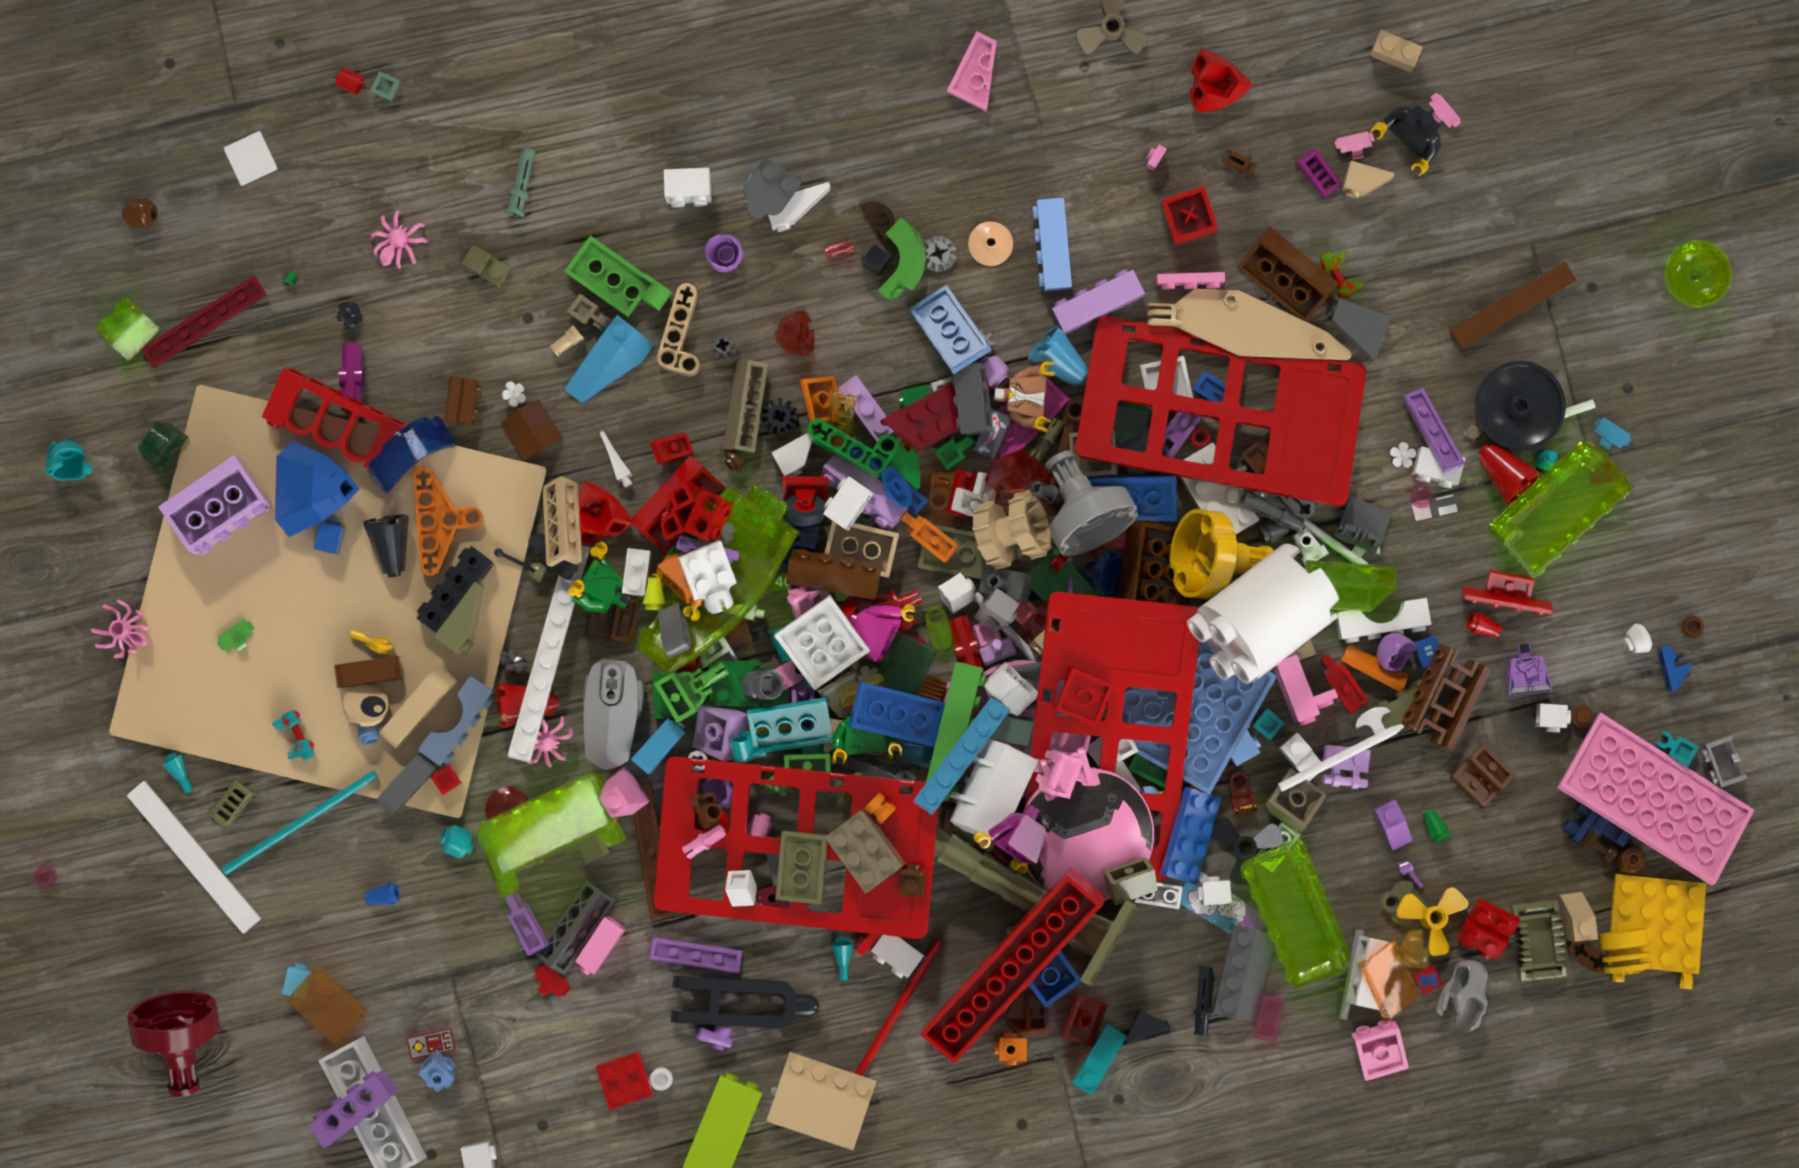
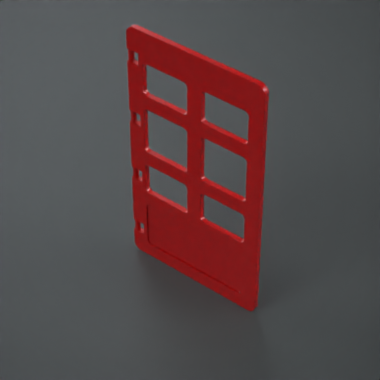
M1101 316L1098 319L1075 444V453L1078 457L1327 505L1343 506L1347 502L1366 379V368L1362 364L1344 360L1276 357L1267 359L1238 356L1203 340V346L1190 344L1191 338L1203 339L1184 330L1147 325V323L1127 321L1111 316ZM1122 326L1134 327L1135 334L1123 332ZM1129 340L1162 346L1163 350L1155 390L1124 385L1121 382ZM1185 349L1228 358L1229 364L1222 402L1208 401L1173 393L1172 389L1179 350ZM1246 362L1279 368L1280 372L1273 412L1245 408L1239 405ZM1328 364L1341 366L1340 372L1327 370ZM1123 401L1152 408L1145 452L1116 448L1111 445L1118 402ZM1170 411L1213 418L1219 421L1214 458L1211 465L1163 456L1162 449L1168 413ZM1236 424L1266 428L1270 431L1264 474L1238 471L1229 467Z
M1054 592L1048 599L1030 757L1049 760L1044 756L1047 750L1050 751L1051 736L1054 732L1099 736L1102 738L1099 769L1115 773L1118 746L1121 739L1169 744L1164 792L1162 794L1139 792L1148 805L1149 810L1161 812L1158 844L1153 846L1149 862L1155 870L1156 881L1164 882L1170 877L1161 875L1160 872L1179 810L1199 640L1189 630L1187 620L1197 614L1198 608L1187 605ZM1052 618L1060 619L1058 632L1051 631ZM1071 667L1114 684L1106 705L1105 718L1099 721L1097 727L1073 717L1057 716L1054 713L1058 682L1066 680ZM1135 687L1175 692L1176 698L1172 725L1164 727L1123 722L1122 713L1126 688ZM1044 688L1051 689L1050 702L1043 701ZM1033 771L1026 786L1024 807L1029 798L1039 789V783L1036 781L1038 774L1043 775L1042 772Z
M678 756L671 757L667 760L665 768L654 895L655 907L661 911L921 939L928 932L939 807L931 815L913 802L927 782ZM693 764L705 765L704 773L692 772ZM762 771L774 772L773 780L761 779ZM701 778L733 782L730 830L726 832L725 837L711 845L712 848H721L727 851L726 887L728 871H743L744 854L746 851L780 855L781 838L749 835L746 831L750 786L752 783L799 788L800 803L797 832L813 834L817 793L819 790L850 793L852 795L850 818L863 810L880 792L885 797V801L892 803L896 809L881 825L876 821L873 813L871 816L906 862V865L903 867H907V864L921 865L920 869H927L924 897L900 895L902 876L900 869L865 894L847 868L841 913L813 911L808 909V903L792 901L789 908L758 904L732 906L725 888L723 900L691 897L689 892L692 859L686 856L689 854L688 852L684 854L682 847L698 838V834H704L708 830L696 828V809L692 808L690 797L698 794L699 780ZM831 778L843 779V787L830 786ZM901 786L913 787V794L900 793ZM828 843L826 860L841 861Z

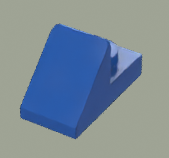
M1670 645L1656 648L1667 691H1676L1693 663L1676 667L1677 656L1675 650L1671 649Z

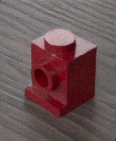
M777 885L759 889L760 894L756 895L758 905L788 907L791 905L790 901L776 900V902L771 903L768 900L770 894L776 895Z

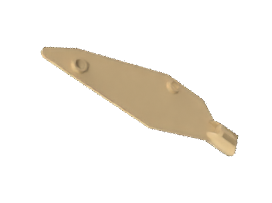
M1194 289L1175 304L1148 303L1149 311L1147 312V317L1150 319L1147 320V325L1175 326L1238 356L1349 360L1352 356L1351 351L1328 332L1239 290ZM1316 345L1321 346L1323 350L1318 351Z

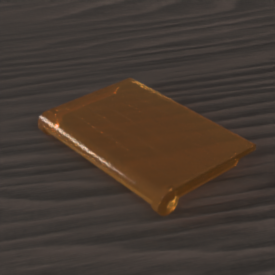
M1395 940L1382 946L1367 960L1359 962L1358 965L1376 1001L1383 1021L1391 1020L1419 996Z
M318 965L312 969L311 973L286 1000L336 1046L368 1011Z

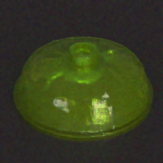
M1693 240L1681 244L1669 255L1664 268V279L1669 292L1680 303L1696 308L1707 307L1718 302L1727 293L1732 281V267L1727 255L1717 245L1704 240ZM1691 273L1697 276L1696 281L1690 279Z

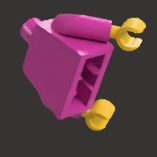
M888 605L871 606L862 610L859 614L855 611L848 620L870 649V652L865 654L863 658L877 663L882 661L883 666L887 669L892 667V662L889 660L896 661V654L889 650L902 621L899 617L903 616L905 621H912L914 616L907 615L906 612H915L913 605H905L903 609L898 606Z

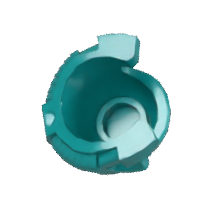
M63 440L58 443L53 441L50 444L44 470L54 480H80L86 475H91L92 466L91 463H85L83 447L72 440Z

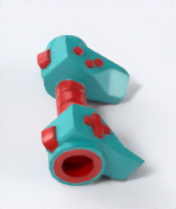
M292 710L281 716L282 718L272 723V726L277 730L291 728L297 741L288 752L289 760L300 756L305 761L315 756L314 743L310 739H305L298 724L301 721L298 711Z

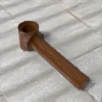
M1079 400L1070 401L1065 407L1063 419L1066 421L1057 454L1067 450L1070 451L1069 433H1077L1080 416H1071L1069 408L1071 405L1076 404L1082 410L1083 403ZM1052 474L1049 482L1050 485L1059 487Z

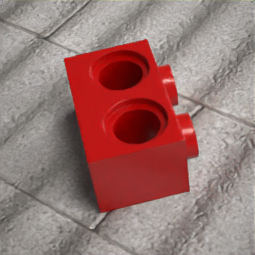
M701 489L683 531L709 543L716 542L722 534V528L726 519L731 514L733 503Z

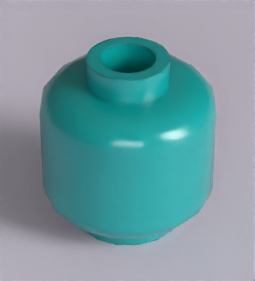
M456 825L445 828L439 840V844L442 845V851L455 858H462L465 854H470L475 844L472 841V833Z

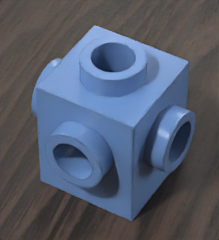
M436 1050L421 1064L418 1075L423 1078L424 1083L428 1087L434 1088L439 1092L443 1087L448 1088L454 1082L456 1067L450 1058H445Z

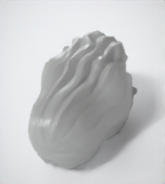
M1463 960L1456 964L1453 976L1443 988L1436 1008L1437 1013L1442 1016L1450 997L1457 1013L1455 1018L1456 1026L1466 1033L1479 1027L1482 1022L1481 1017L1486 1012L1488 1003L1485 996L1488 973L1480 962Z

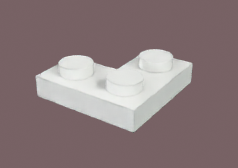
M978 472L973 492L956 488L951 510L974 517L972 511L978 509L979 504L992 500L995 501L1000 478Z

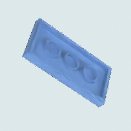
M947 285L909 308L910 313L953 374L992 351L987 341Z

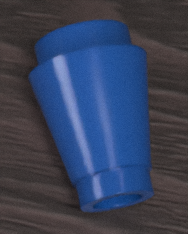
M388 882L365 891V902L367 905L395 904V902L400 900L398 885Z

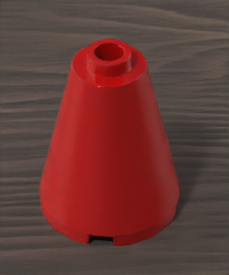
M1487 443L1478 452L1480 454L1478 460L1507 505L1519 499L1518 496L1523 492L1526 493L1540 477V473L1536 469L1495 443L1491 445Z
M498 683L497 712L502 714L499 726L500 728H507L517 724L527 687ZM550 691L543 717L555 714V709H559L558 695L554 696V691Z

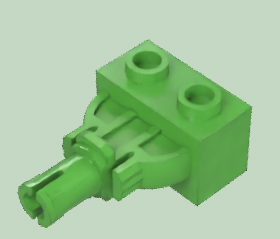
M723 662L698 677L695 676L703 672L701 668L693 672L684 671L678 673L675 671L654 683L677 723L700 711L698 707L703 704L706 695L714 691L712 687L703 691L705 688L730 675L728 669L717 674L718 671L726 667Z

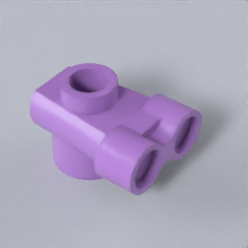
M715 1025L713 1032L698 1026L695 1034L697 1040L707 1043L711 1042L710 1047L722 1051L724 1047L730 1048L733 1038L730 1037L732 1029L720 1025Z

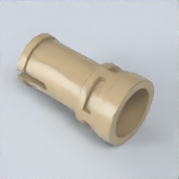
M574 325L565 332L564 336L550 345L558 357L571 346H576L584 340Z

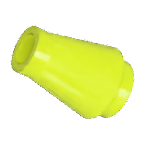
M648 578L643 601L645 610L663 609L665 598L661 578Z

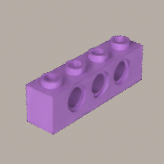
M384 1069L378 1073L370 1072L362 1078L364 1080L363 1084L360 1086L355 1084L346 1091L348 1095L345 1098L338 1097L329 1104L331 1108L327 1112L323 1109L312 1117L315 1121L308 1127L323 1148L333 1144L399 1093V1090ZM366 1090L371 1092L372 1099L367 1096ZM350 1103L354 1105L355 1112L351 1110ZM333 1115L337 1117L338 1124L334 1122Z

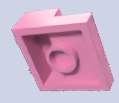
M1382 1020L1378 1023V1026L1372 1028L1361 1026L1356 1029L1355 1033L1351 1034L1365 1081L1409 1068L1400 1030L1395 1021Z

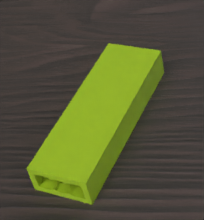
M728 1072L726 1075H720L682 1168H732L763 1091L759 1090L760 1085L750 1081L747 1084L738 1081V1076Z

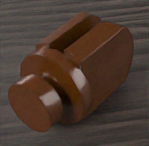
M1227 149L1226 154L1245 164L1242 166L1223 157L1222 162L1240 170L1241 175L1248 171V174L1252 176L1258 165L1255 162L1253 164L1250 163L1252 157L1246 158Z

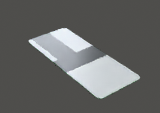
M1453 494L1412 504L1416 521L1457 512Z

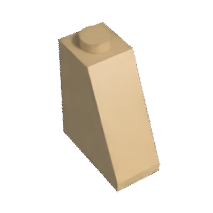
M1583 892L1560 894L1559 899L1565 940L1577 942L1598 939L1596 918Z

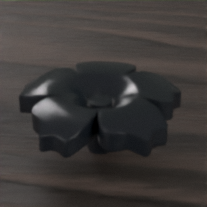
M342 302L338 306L340 310L337 312L336 318L338 322L344 321V325L348 329L354 328L355 324L362 322L363 316L358 313L360 309L357 304L352 303L350 305L348 302Z

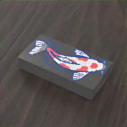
M991 409L994 431L980 433L973 451L994 460L1011 417Z

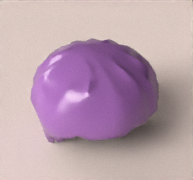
M719 234L713 236L705 246L706 261L714 270L719 272L732 271L742 261L744 251L735 236Z
M1390 633L1383 637L1377 648L1378 663L1385 670L1398 671L1404 667L1409 658H1412V652L1417 650L1416 644L1400 633Z
M708 779L703 784L704 794L715 792L716 804L722 809H731L733 782L718 779Z

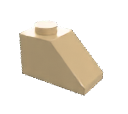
M1351 161L1347 167L1341 191H1345L1347 196L1359 198V196H1364L1390 182L1394 177V173Z

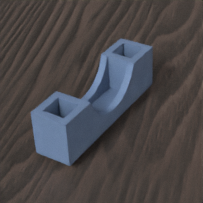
M469 676L457 693L463 706V714L459 724L454 729L445 733L430 732L418 751L439 766L448 765L455 756V753H453L457 745L462 746L469 735L466 734L471 726L474 728L482 717L479 715L484 707L488 709L495 698L492 695L495 692L473 676Z

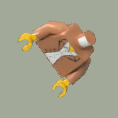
M1044 362L1042 365L1028 367L1016 373L1013 378H1010L1009 389L995 388L994 401L1007 402V412L1022 427L1048 432V429L1043 428L1044 422H1051L1043 417L1047 376L1044 375H1055V372L1048 371L1049 366L1055 365V363Z

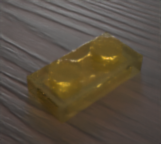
M881 673L867 675L860 681L884 687V679ZM858 683L854 685L848 684L839 691V702L843 708L853 704Z

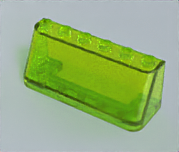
M1585 440L1575 446L1490 524L1488 531L1521 568L1534 579L1536 576L1541 575L1553 561L1559 559L1562 553L1568 547L1575 544L1579 537L1587 530L1593 528L1596 522L1608 514L1620 500L1626 498L1635 487L1605 450L1592 441Z
M1297 838L1244 861L1241 864V874L1249 883L1250 895L1258 904L1259 916L1267 925L1268 937L1275 944L1277 958L1280 963H1283L1285 977L1288 983L1292 984L1293 989L1343 974L1351 963L1350 950L1302 839Z

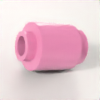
M761 811L758 815L754 813L747 825V833L749 835L767 837L774 825L770 822L772 817Z

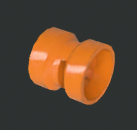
M880 792L864 808L869 814H874L876 821L880 825L896 809L892 803L885 801V797Z

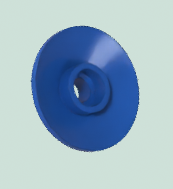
M890 466L886 467L882 471L885 495L898 506L908 508L911 506L913 499L907 481L898 470Z

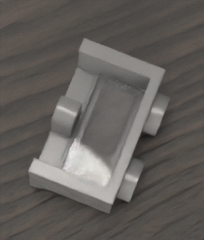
M1732 735L1703 744L1705 749L1701 750L1705 762H1710L1713 770L1709 771L1713 784L1718 783L1719 787L1748 779L1746 774H1743L1739 763L1740 757L1735 752L1731 741L1733 740Z

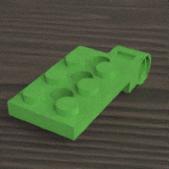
M591 235L564 271L568 276L628 318L641 300L655 310L660 311L672 295V292L665 286L655 281L646 273L641 272ZM594 261H599L602 264V269L598 273H593L589 269L590 264ZM612 274L620 276V283L616 286L608 284V277ZM630 287H635L639 291L638 296L634 299L626 296V291Z

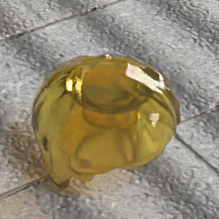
M1422 929L1409 930L1402 937L1399 944L1400 961L1408 967L1427 968L1430 961L1428 959L1429 952L1424 948V931Z

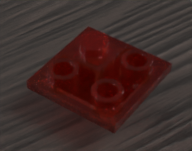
M1021 448L993 460L984 481L997 493L1008 494L1023 492L1030 489L1036 481L1044 483L1051 480L1053 475L1049 474L1043 465Z

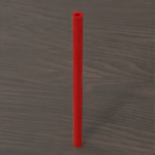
M936 938L854 1074L863 1076L942 946L943 943Z

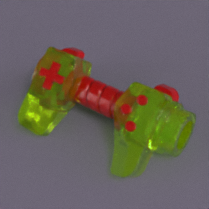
M1328 251L1319 257L1322 269L1325 272H1330L1332 277L1339 283L1336 289L1339 298L1345 300L1364 286V283L1360 280L1345 281L1338 268L1346 259L1345 251H1341L1336 255Z

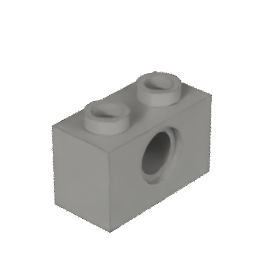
M996 589L985 599L974 618L996 633L1001 628L1006 629L1009 623L1013 622L1018 614L1015 610L1019 603L999 589Z

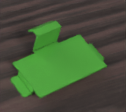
M243 619L217 637L219 640L217 644L221 650L225 649L226 652L234 647L239 652L248 646L245 639L254 634L252 630L255 628L250 621L246 623Z

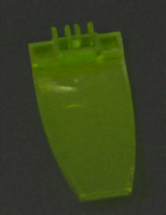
M759 484L752 486L747 496L737 489L727 486L721 497L733 503L731 514L725 523L731 521L736 529L732 533L734 539L723 545V547L740 552L739 560H733L732 564H730L737 582L729 590L733 599V605L727 610L725 607H721L722 612L712 614L707 610L703 600L701 606L697 607L700 611L699 619L697 621L691 620L693 611L687 617L691 649L671 658L667 656L662 645L658 614L649 627L642 626L637 650L666 671L674 672L700 656L726 636L747 615L771 583L799 533L798 530L782 520L785 510H787V503L784 501L777 503L778 497L774 494L772 495L768 490L761 493L762 486ZM672 591L663 605V609L678 602L682 604L683 608L691 606L692 603L687 604Z

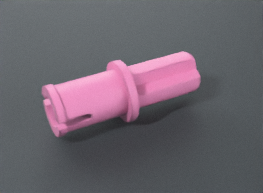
M716 825L706 833L698 834V838L682 847L684 854L688 852L689 854L686 856L692 859L701 851L709 850L712 844L725 837L726 832L721 825Z

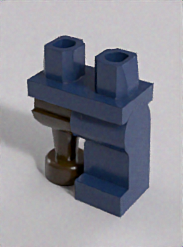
M1579 802L1574 812L1580 815L1582 819L1578 824L1568 819L1562 826V829L1570 836L1568 839L1580 847L1590 848L1601 854V860L1609 865L1619 850L1612 845L1607 848L1599 841L1601 835L1615 845L1624 847L1631 834Z

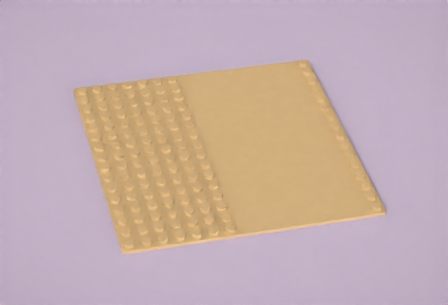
M198 385L168 500L235 455L244 461L272 505L268 507L269 511L260 517L256 515L249 520L251 523L241 530L237 528L232 531V536L224 542L220 543L218 541L213 544V549L205 555H196L188 552L165 516L163 517L140 608L144 615L136 623V625H145L149 629L146 631H134L144 633L148 637V643L142 647L133 644L137 649V653H129L109 732L113 736L338 790H343L374 770L378 778L354 794L377 799L420 753L418 749L430 732L445 733L454 729L459 724L463 714V706L457 693L469 676H473L493 690L500 663V653L503 651L523 570L522 566L504 557H496L494 550L500 548L504 553L525 562L529 545L528 540L531 537L547 470L543 466L406 434L389 474L376 477L368 473L369 469L363 467L365 461L354 462L346 458L341 451V446L330 449L320 446L313 438L312 432L299 435L290 431L287 426L275 428L266 423L267 420L262 418L268 403L267 400ZM295 407L294 419L298 425L309 428L313 424L317 412ZM326 415L322 425L324 436L330 441H339L349 420ZM357 422L350 440L354 452L359 455H367L380 427ZM291 441L326 455L346 471L359 488V491L344 506L321 521L322 523H326L327 520L340 522V527L345 528L339 555L314 549L319 523L288 537L275 521L276 456ZM421 466H426L434 472L455 508L475 507L483 514V522L479 527L457 530L440 574L434 577L423 574L420 568L413 474ZM422 471V475L418 476V479L423 481V487L419 486L418 489L432 490V485L426 486V479L430 478V475L426 474L425 471ZM240 493L235 495V500L239 498ZM423 493L420 496V503L426 506L431 503L432 496L429 493ZM220 505L216 508V513L220 511ZM475 511L469 512L466 517L467 522L470 524L478 522V513ZM453 513L445 515L444 523L447 526L454 525L456 523V516ZM405 514L409 517L405 571L401 572V576L388 578L387 574H382L363 521L371 518H376L377 521V519L383 518V516ZM430 515L424 516L421 520L422 526L430 528L434 524L433 517ZM201 518L197 521L198 526L201 524ZM426 538L423 542L424 548L429 551L434 549L436 545L433 538ZM470 546H473L493 561L495 565L480 583L484 590L476 633L472 640L474 645L467 654L464 652L460 655L434 637L436 633L416 618L419 615L417 613L419 607L424 602L428 603L433 597L431 592L437 584L442 585L446 577L444 575L451 566L455 567L460 561L458 556L463 549H469ZM437 552L431 555L424 553V558L429 557V564L425 565V569L430 570V573L433 572L434 568H437V564L432 562V556L437 557ZM243 619L246 623L248 621L252 623L255 628L252 630L254 634L245 639L248 646L239 652L235 647L228 652L225 649H220L217 644L219 642L217 637ZM354 629L374 639H377L378 636L386 637L391 640L390 643L394 647L390 650L389 654H380L365 646L366 643L350 638V633ZM399 656L402 679L368 684L381 689L386 694L389 702L385 718L382 722L376 724L379 732L423 680L435 669L443 666L459 681L449 694L441 698L397 749L380 734L379 741L369 745H362L361 741L358 740L356 723L350 722L343 711L344 696L355 686L337 688L334 665ZM483 708L479 714L482 717L474 728L471 726L466 734L469 736L462 746L457 745L453 751L455 756L449 764L462 781V784L442 796L430 777L404 806L454 818L462 816L488 709ZM292 710L299 712L301 721L298 724L305 739H310L315 746V756L305 761L300 756L291 760L288 759V752L297 742L291 728L277 730L272 726L274 721L282 718L283 714ZM430 760L434 765L438 767L433 774L447 766V764L439 766L438 764Z

